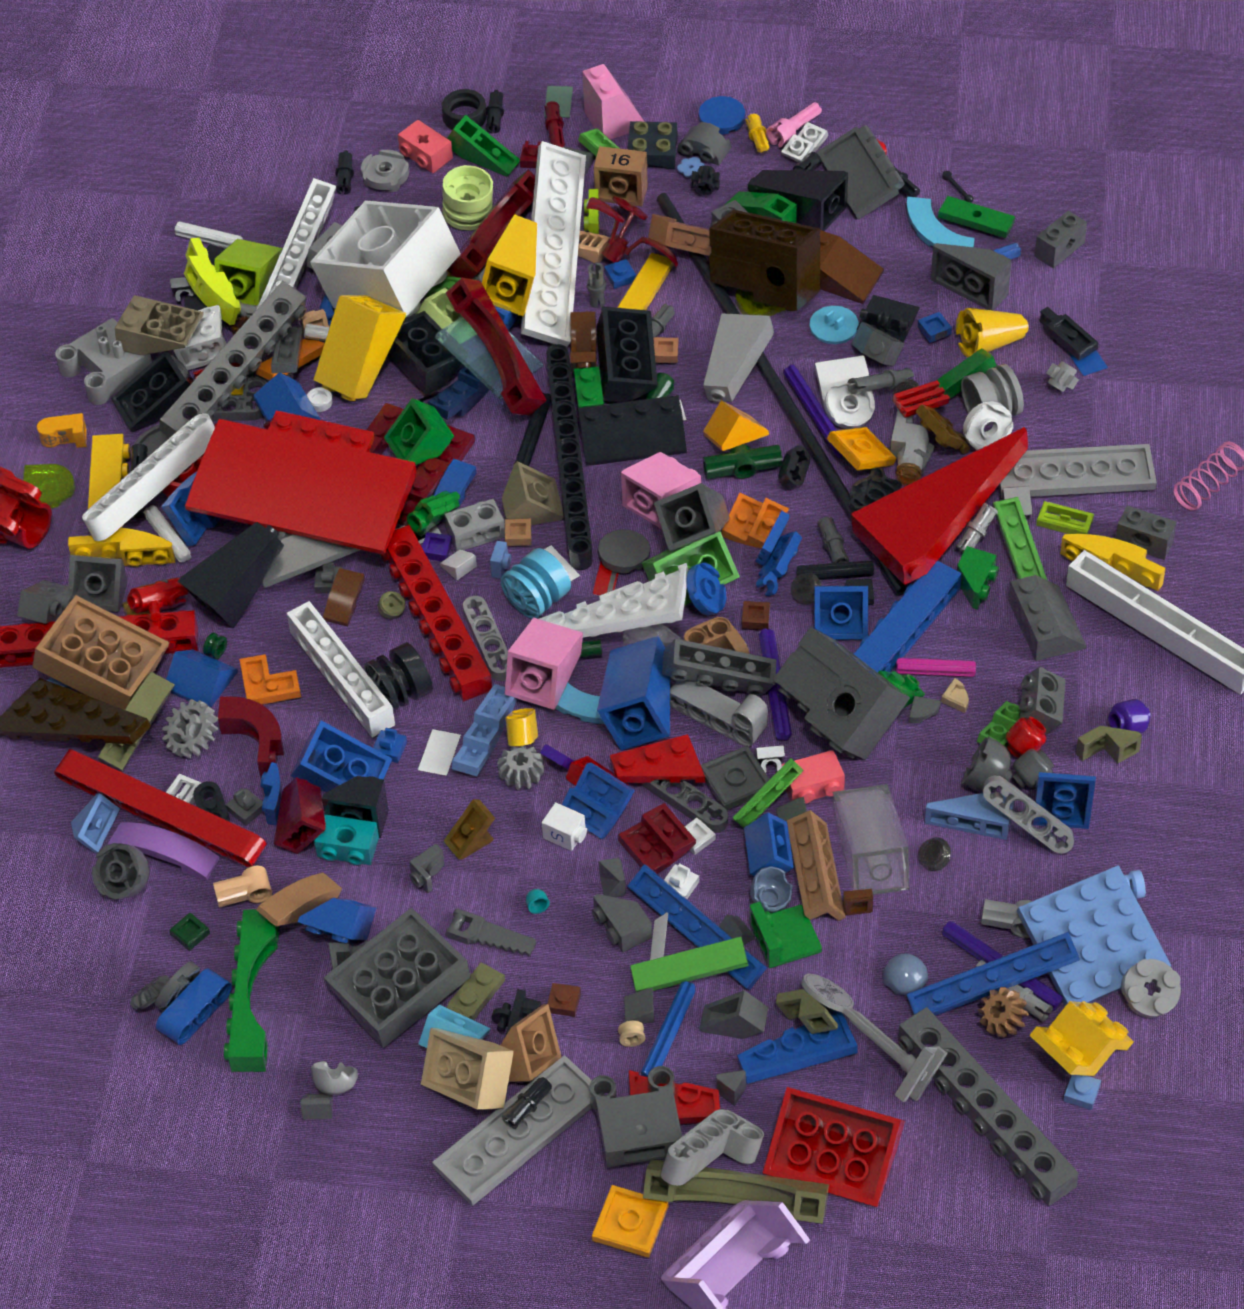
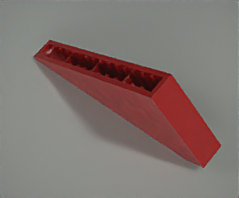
M1023 427L851 513L853 533L904 585L926 575L1027 451V429Z

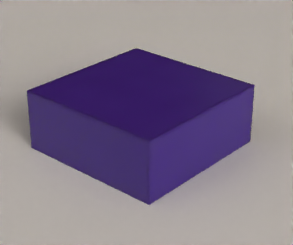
M426 532L422 549L427 558L442 562L447 559L452 545V536Z
M547 744L544 745L540 752L568 770L571 762L575 761Z

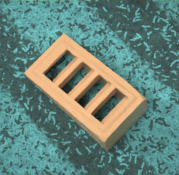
M580 231L579 240L581 243L578 246V256L593 263H600L605 257L602 255V252L608 244L609 237Z

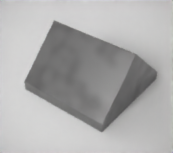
M70 555L68 586L73 588L72 597L74 598L77 595L106 611L119 612L128 584L123 559Z

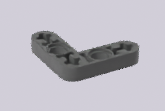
M250 371L246 376L243 395L231 396L229 402L224 406L233 405L236 408L232 411H224V407L220 406L215 411L216 415L212 421H218L219 419L248 421L263 418L264 416L258 405L256 409H253V401H255L253 396L256 392H252L249 389L253 386L263 387L269 380L261 376L257 377L254 375V372ZM200 398V399H199V400H201L202 402H208V401H210V399H208V398Z

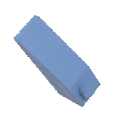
M983 793L931 802L926 805L925 824L1007 840L1012 820L984 798ZM1003 795V802H1002V803H1005V800H1006V798H1007V797H1005L1004 795ZM1013 801V802L1010 804V809H1011L1012 811H1014V802H1015V801Z

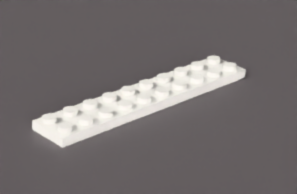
M542 141L538 146L531 221L537 223L536 275L524 317L522 316L521 334L568 347L571 342L570 312H573L586 155Z

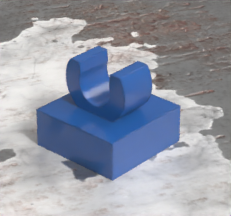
M385 728V731H380L373 748L392 758L391 762L398 763L407 744V737L397 734V730Z

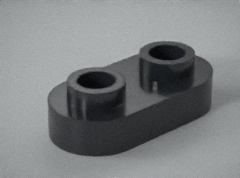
M211 781L199 784L193 793L196 806L230 822V816L220 787Z

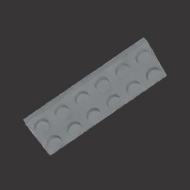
M1136 444L1029 450L1023 454L999 484L1001 498H1003L1004 487L1029 486L1030 497L1156 490L1157 482L1150 445Z
M564 1055L504 1104V1108H498L432 1162L433 1168L473 1206L592 1108L589 1090L592 1080ZM538 1078H546L551 1083L552 1089L536 1105L537 1110L530 1112L516 1129L509 1127L503 1121L502 1115L518 1100L517 1096L520 1093L524 1094Z

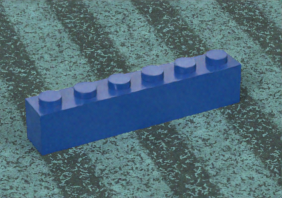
M937 561L926 575L917 579L914 584L908 585L904 596L892 604L887 616L878 620L874 631L870 636L866 635L862 639L860 647L853 654L876 672H879V670L891 672L896 667L897 659L903 658L960 591L962 573Z

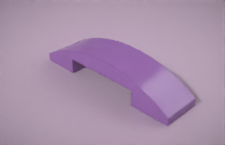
M120 823L108 842V845L122 843L135 846L144 854L179 865L183 873L206 881L219 861L217 854L193 840L169 830L142 823Z

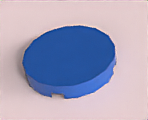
M712 97L706 100L699 109V122L711 123L719 127V133L722 135L729 134V131L734 129L735 131L739 130L745 122L746 115L743 104L732 97Z
M701 563L689 569L686 578L687 590L694 606L702 614L709 616L718 613L725 607L727 599L724 583L720 584L718 580L720 577L719 572L712 565Z

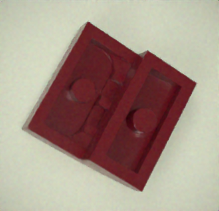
M665 803L641 815L640 823L618 834V841L640 867L644 864L649 866L657 874L676 862L696 844V839Z

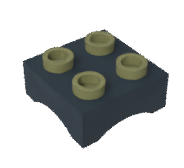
M630 121L628 150L647 152V165L675 169L678 138L677 122Z

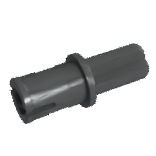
M664 304L656 315L651 317L653 340L659 333L665 331L666 324L675 314L674 308L671 305Z

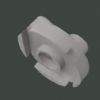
M381 150L379 155L373 157L372 154L368 155L361 165L364 185L377 190L398 191L400 185L408 179V162L404 160V156L401 153L393 150Z
M1143 959L1126 971L1121 984L1122 994L1125 995V999L1128 1002L1127 1005L1134 1013L1145 1018H1155L1166 1014L1178 1003L1181 993L1180 976L1168 964L1160 960ZM1145 983H1155L1158 992H1154L1152 996L1147 994L1148 989L1144 987Z

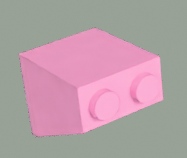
M604 64L582 71L584 113L595 129L598 128L611 140L629 134L630 121L645 122Z
M659 452L621 472L622 505L662 529L654 502L700 484L701 475L695 470L680 464L675 458L668 457Z
M533 618L508 650L505 695L554 710L581 655L583 632Z

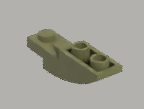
M150 672L125 710L147 718L150 725H152L175 684ZM144 734L134 744L106 743L98 756V760L122 772Z

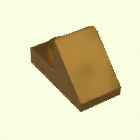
M473 799L444 839L445 844L458 859L462 860L494 840L487 829L495 820V817L481 800Z

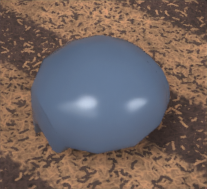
M772 866L765 867L754 876L750 886V896L754 903L761 902L764 911H769L770 913L784 910L790 903L792 884L787 881L785 871Z
M901 953L891 958L882 972L883 985L888 986L895 995L907 996L906 994L924 988L928 980V972L924 963L918 957L909 953Z

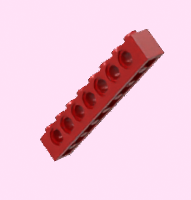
M410 525L394 530L385 554H380L384 562H389L390 574L393 580L398 579V587L402 597L408 598V605L412 616H417L420 620L418 624L423 636L428 635L430 649L433 655L438 654L442 672L444 674L448 673L452 691L459 693L463 702L488 693L492 688L491 673Z
M195 610L161 613V619L158 621L151 620L150 614L118 616L168 641L169 646L164 654H173L178 651L192 649L198 651V624ZM55 622L0 626V668L33 665L36 647Z

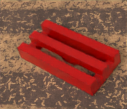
M936 380L893 395L892 400L904 418L917 414L915 411L921 404L934 409L949 404L950 397L948 394L944 395L945 390L943 387L939 388L940 383Z

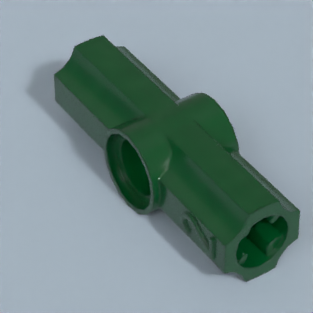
M739 445L733 447L729 453L703 457L704 473L707 479L735 475L739 479H746L753 476L758 470L781 467L783 462L779 445L751 449L748 445Z

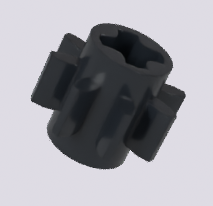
M699 166L697 172L692 171L691 188H696V191L701 195H711L713 189L719 190L720 173L715 172L711 166Z

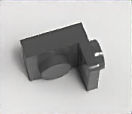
M434 844L409 861L411 870L409 876L412 883L417 888L422 887L427 894L433 891L431 876L437 874L445 866L443 850L437 844Z

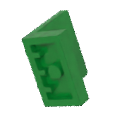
M761 902L749 905V923L769 969L822 952V946L811 921L804 914L803 905H797L771 914L769 911H764Z

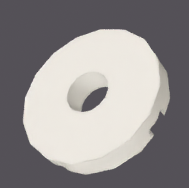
M848 380L839 381L828 390L824 400V408L828 418L835 425L844 429L860 428L871 419L875 410V401L871 391L851 394L848 391L847 385L855 383L849 384ZM846 399L852 400L856 408H846L843 401Z
M994 401L983 402L974 407L967 415L963 425V434L966 441L976 450H979L1011 434L1013 422L1010 411L1001 403ZM993 422V427L989 431L984 432L985 425Z

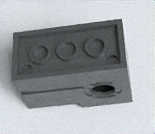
M810 627L798 643L799 647L795 652L791 653L773 680L781 686L778 689L781 693L790 699L793 698L798 701L797 705L807 712L804 719L812 724L810 727L811 731L821 738L825 737L830 741L829 745L838 752H844L853 759L855 756H859L866 760L910 697L838 641Z

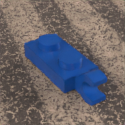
M796 531L779 537L766 564L763 565L758 574L761 578L757 580L756 586L759 588L767 585L766 596L777 592V578H781L787 572V566L791 558L798 552L797 547L802 537Z

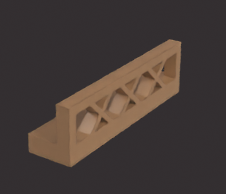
M811 810L787 820L805 916L811 920L828 912L838 921L846 918L827 823Z

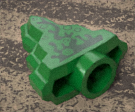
M443 491L436 496L432 495L421 500L414 511L407 515V523L412 528L414 534L422 537L445 518L446 513L456 510L460 506L459 493L457 491Z

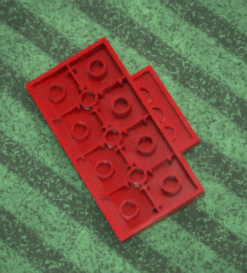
M277 410L268 430L219 419L199 465L185 508L189 511L250 525L258 522L265 528L267 525H270L277 531L384 555L416 478L415 462L369 452L375 439L374 432Z

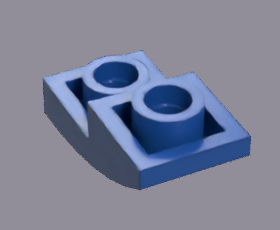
M271 762L268 772L263 773L260 783L265 794L262 812H265L267 824L277 826L282 785L277 763Z

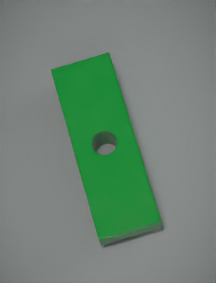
M950 196L946 197L938 211V218L1003 238L1008 236L1015 223V216Z

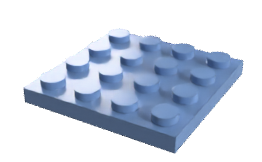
M1119 865L1020 906L1016 910L1033 945L1069 932L1080 960L1048 972L1055 988L1062 996L1065 1006L1069 1001L1092 1003L1121 990L1122 979L1126 971L1143 959L1160 960L1171 967Z

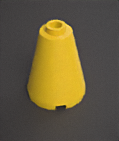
M966 308L958 313L956 319V335L960 334L962 340L958 345L963 355L967 358L981 348L990 352L1020 340L1028 332L1027 320L1017 313Z

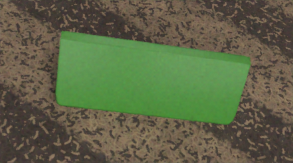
M790 758L733 816V819L743 828L754 822L803 772V769Z

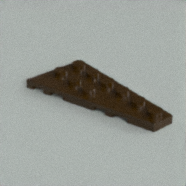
M42 678L34 682L0 716V735H8L9 739L31 736L33 740L69 742L71 738H79L81 742L103 739L105 743L134 744L151 727L148 719Z

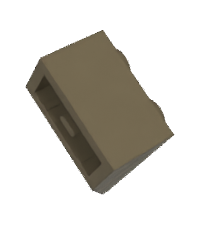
M134 295L115 326L116 340L121 341L123 351L138 355L185 348L201 321L204 312Z

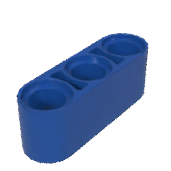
M204 969L160 1015L156 1023L157 1031L178 1045L186 1043L226 1001L232 991V983L211 969Z

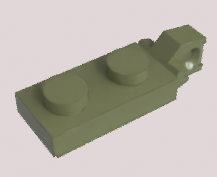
M482 962L446 1007L472 1020H475L505 981L504 974Z

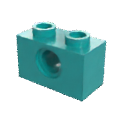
M324 815L325 831L314 841L317 857L328 861H346L354 865H371L379 840L377 823Z

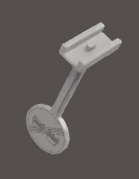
M804 975L801 985L808 994L828 1008L844 1013L857 1028L900 1064V1068L907 1073L895 1096L902 1102H906L909 1096L913 1100L918 1101L947 1053L941 1047L935 1046L924 1047L918 1058L911 1054L908 1055L865 1016L853 1009L854 1002L845 990L819 975Z

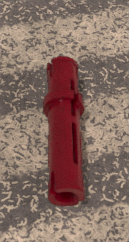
M550 101L544 106L547 118L545 120V127L549 132L550 144L563 148L565 146L562 131L564 121L560 116V106L557 102Z

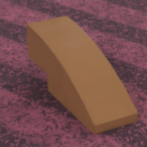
M324 873L311 875L275 893L261 903L257 911L275 926L298 922L301 915L332 898H338L342 888Z

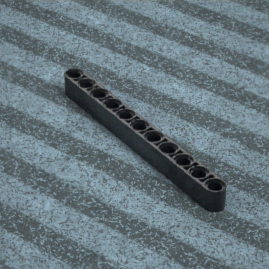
M554 344L547 349L546 356L569 563L576 570H586L593 562L592 541L570 357L566 346Z

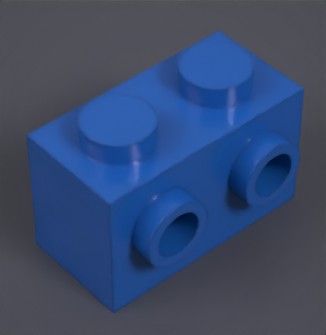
M767 812L744 827L751 875L755 876L762 868L769 866L782 869L785 873L794 868L787 821Z

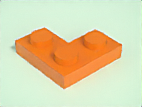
M266 654L239 659L247 699L254 700L260 704H267L301 697L296 670L270 675Z

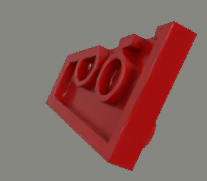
M688 734L610 755V763L614 774L623 783H651L653 780H670V783H680V780H695V783H705L704 772Z

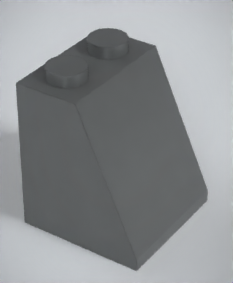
M702 483L654 502L670 552L718 533L730 519L723 495Z

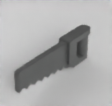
M461 909L454 910V918L445 933L448 938L467 945L479 942L481 945L487 944L489 947L495 946L497 949L503 948L505 951L510 949L513 953L518 951L521 955L526 953L529 957L536 946L534 938L487 922L484 917ZM464 921L471 923L468 929L462 932L459 931Z

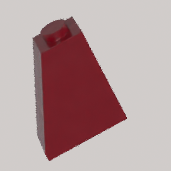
M296 777L282 791L273 844L298 854L325 831L326 823L320 787Z

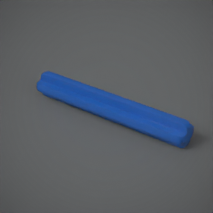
M684 981L680 984L641 1070L642 1076L648 1077L649 1072L654 1067L663 1065L696 992V987L693 983Z

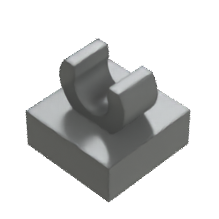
M186 277L170 279L171 290L175 294L178 304L181 303V295L184 293L195 296Z
M333 562L316 567L315 593H330L339 568L343 569V567H335Z
M241 788L233 795V799L226 804V807L231 815L247 826L262 813L263 801L247 788Z

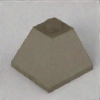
M517 461L513 466L502 496L506 518H531V525L562 520L564 514L555 479Z

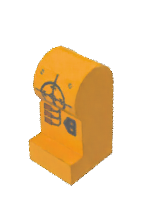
M83 413L48 417L42 419L37 424L41 444L45 447L52 448L59 444L75 443L76 448L87 447V427Z

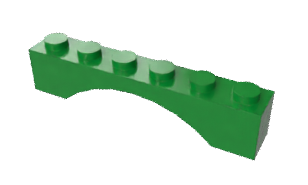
M243 909L242 921H237V937L240 938V945H235L234 959L235 962H238L237 969H232V986H235V993H230L229 1009L233 1012L232 1018H227L226 1025L230 1041L224 1044V1060L229 1061L231 1072H266L268 1042L266 1033L258 1024L251 1011L250 997L253 983L259 970L266 960L278 949L280 926L273 925L257 909Z

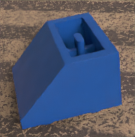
M332 898L301 915L298 922L305 924V930L320 935H331L332 933L331 939L356 944L357 940H367L377 908L351 899Z

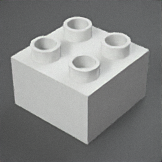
M365 200L310 263L333 308H336L339 296L368 295L405 312V318L419 310L421 306L420 300L433 286L445 280L448 274L447 269L461 253L439 207Z

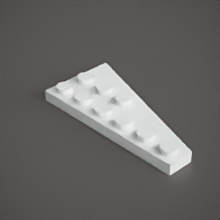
M687 563L679 565V570L665 575L663 571L655 574V579L647 583L634 582L600 595V600L587 605L586 601L576 604L577 608L565 614L558 611L542 617L540 620L583 632V637H595L600 634L622 632L639 627L646 628L651 625L673 623L682 620L687 589L686 578L689 571Z

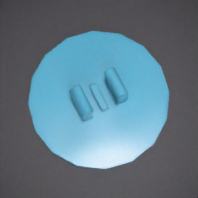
M827 306L817 310L812 315L809 328L812 335L819 341L827 344H840L851 340L856 335L859 321L857 316L847 308Z

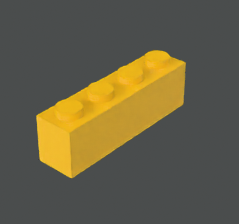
M123 434L92 436L88 509L129 474V464L126 463V459H130L131 456L130 445L125 444Z

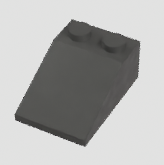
M935 243L932 254L931 281L987 310H994L1009 295L1012 260L991 249Z

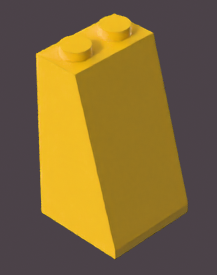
M517 215L513 216L487 260L482 279V285L494 306L523 317L526 313L536 275V222Z
M368 295L339 296L314 381L321 383L322 388L328 391L342 393L341 397L349 401L367 398L405 319L406 313Z

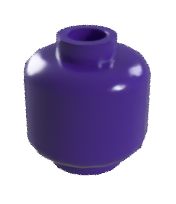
M1131 699L1114 704L1109 713L1108 722L1112 728L1143 733L1149 726L1151 714L1142 701Z

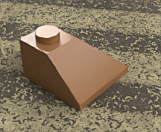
M548 1004L541 1005L513 1025L501 1043V1046L514 1051L509 1081H531L561 1058Z

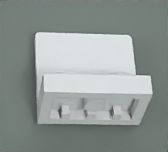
M219 305L198 310L204 312V315L185 348L174 350L178 360L184 364L187 370L208 365L227 344L222 335L221 309Z

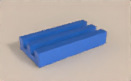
M781 511L755 560L756 563L762 566L766 564L790 518L789 514Z

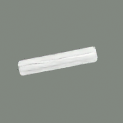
M181 221L177 222L175 226V234L177 236L189 239L200 238L202 242L222 247L230 246L236 239L243 240L239 235Z
M154 505L144 510L145 518L160 537L172 542L176 559L180 563L190 560V550L158 508Z

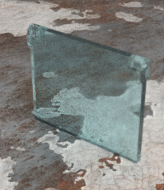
M463 316L439 331L435 338L490 389L496 397L502 399L503 385L497 366L481 338ZM510 333L531 373L534 374L544 364Z

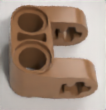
M724 617L710 619L688 629L684 634L685 641L750 654L739 632Z

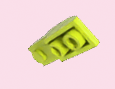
M190 238L185 255L187 264L184 271L189 285L207 307L220 306L221 319L229 325H235L237 315L241 311V305L233 293L231 282H228L224 272H216L214 265H211L208 251L203 247L200 238Z

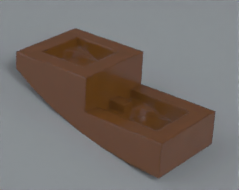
M339 568L324 610L323 619L325 621L348 627L357 607L356 599L365 581L364 574Z

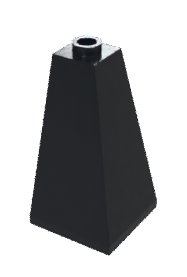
M762 170L756 177L751 178L747 189L749 192L779 194L797 204V224L825 231L847 208L848 172Z
M256 522L180 577L178 582L197 602L234 628L284 547V544L278 539L280 533L270 525H267L265 528Z

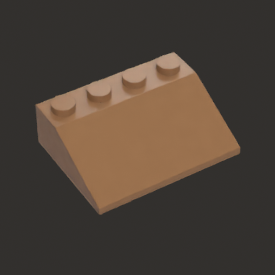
M75 595L36 647L33 668L87 696L125 710L150 672L154 673L169 646V642Z

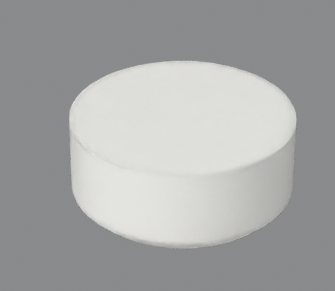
M322 387L314 388L307 394L316 412L326 411L332 406L331 392Z

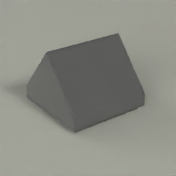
M727 914L719 924V927L732 938L742 937L744 945L755 939L753 933L739 916Z
M745 1070L716 1075V1089L719 1090V1095L733 1106L736 1105L746 1090Z
M323 1093L303 1095L300 1100L303 1120L332 1119L333 1095Z

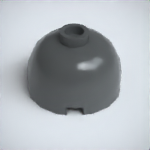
M989 736L988 738L986 737L971 758L973 761L970 768H966L961 783L973 790L983 792L984 782L991 776H1001L1009 781L1013 773L1009 769L1011 764L1009 751L997 740Z
M113 843L103 847L95 857L98 859L96 867H92V877L94 885L102 895H107L111 899H126L136 896L145 887L149 879V864L142 851L135 846Z

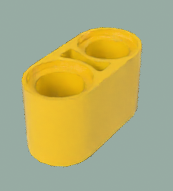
M524 708L514 710L505 717L509 746L528 745L533 743L538 737L535 709Z

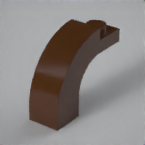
M596 311L570 312L571 371L574 372V369L597 367Z

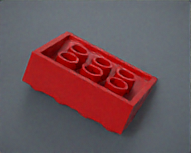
M787 1087L763 1174L829 1184L828 1193L878 1207L897 1152L905 1121Z

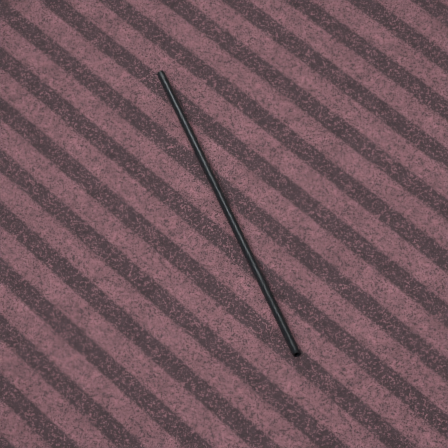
M666 193L658 195L657 201L665 215L669 218L677 219L676 222L685 224ZM688 251L725 314H740L725 288L720 284L710 282V264L705 255ZM762 352L756 365L851 520V513L853 512L848 508L849 491L766 355ZM869 549L897 596L903 595L907 588L906 585Z

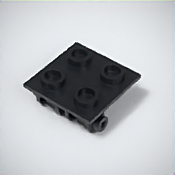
M873 295L867 308L861 309L859 316L861 321L857 331L861 322H865L904 343L920 307Z

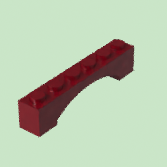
M529 169L513 181L459 250L461 254L447 269L451 275L458 278L471 279L478 274L487 262L490 253L498 243L513 216H520L533 202L536 176Z
M461 278L446 292V295L456 313H460L471 325L491 354L503 385L501 395L511 413L530 416L547 400L481 281Z

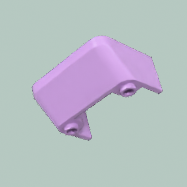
M744 1200L731 1207L663 1273L661 1280L671 1292L691 1309H727L728 1299L725 1295L763 1258L769 1259L773 1257L778 1259L786 1254L791 1243L807 1244L810 1239L783 1202Z

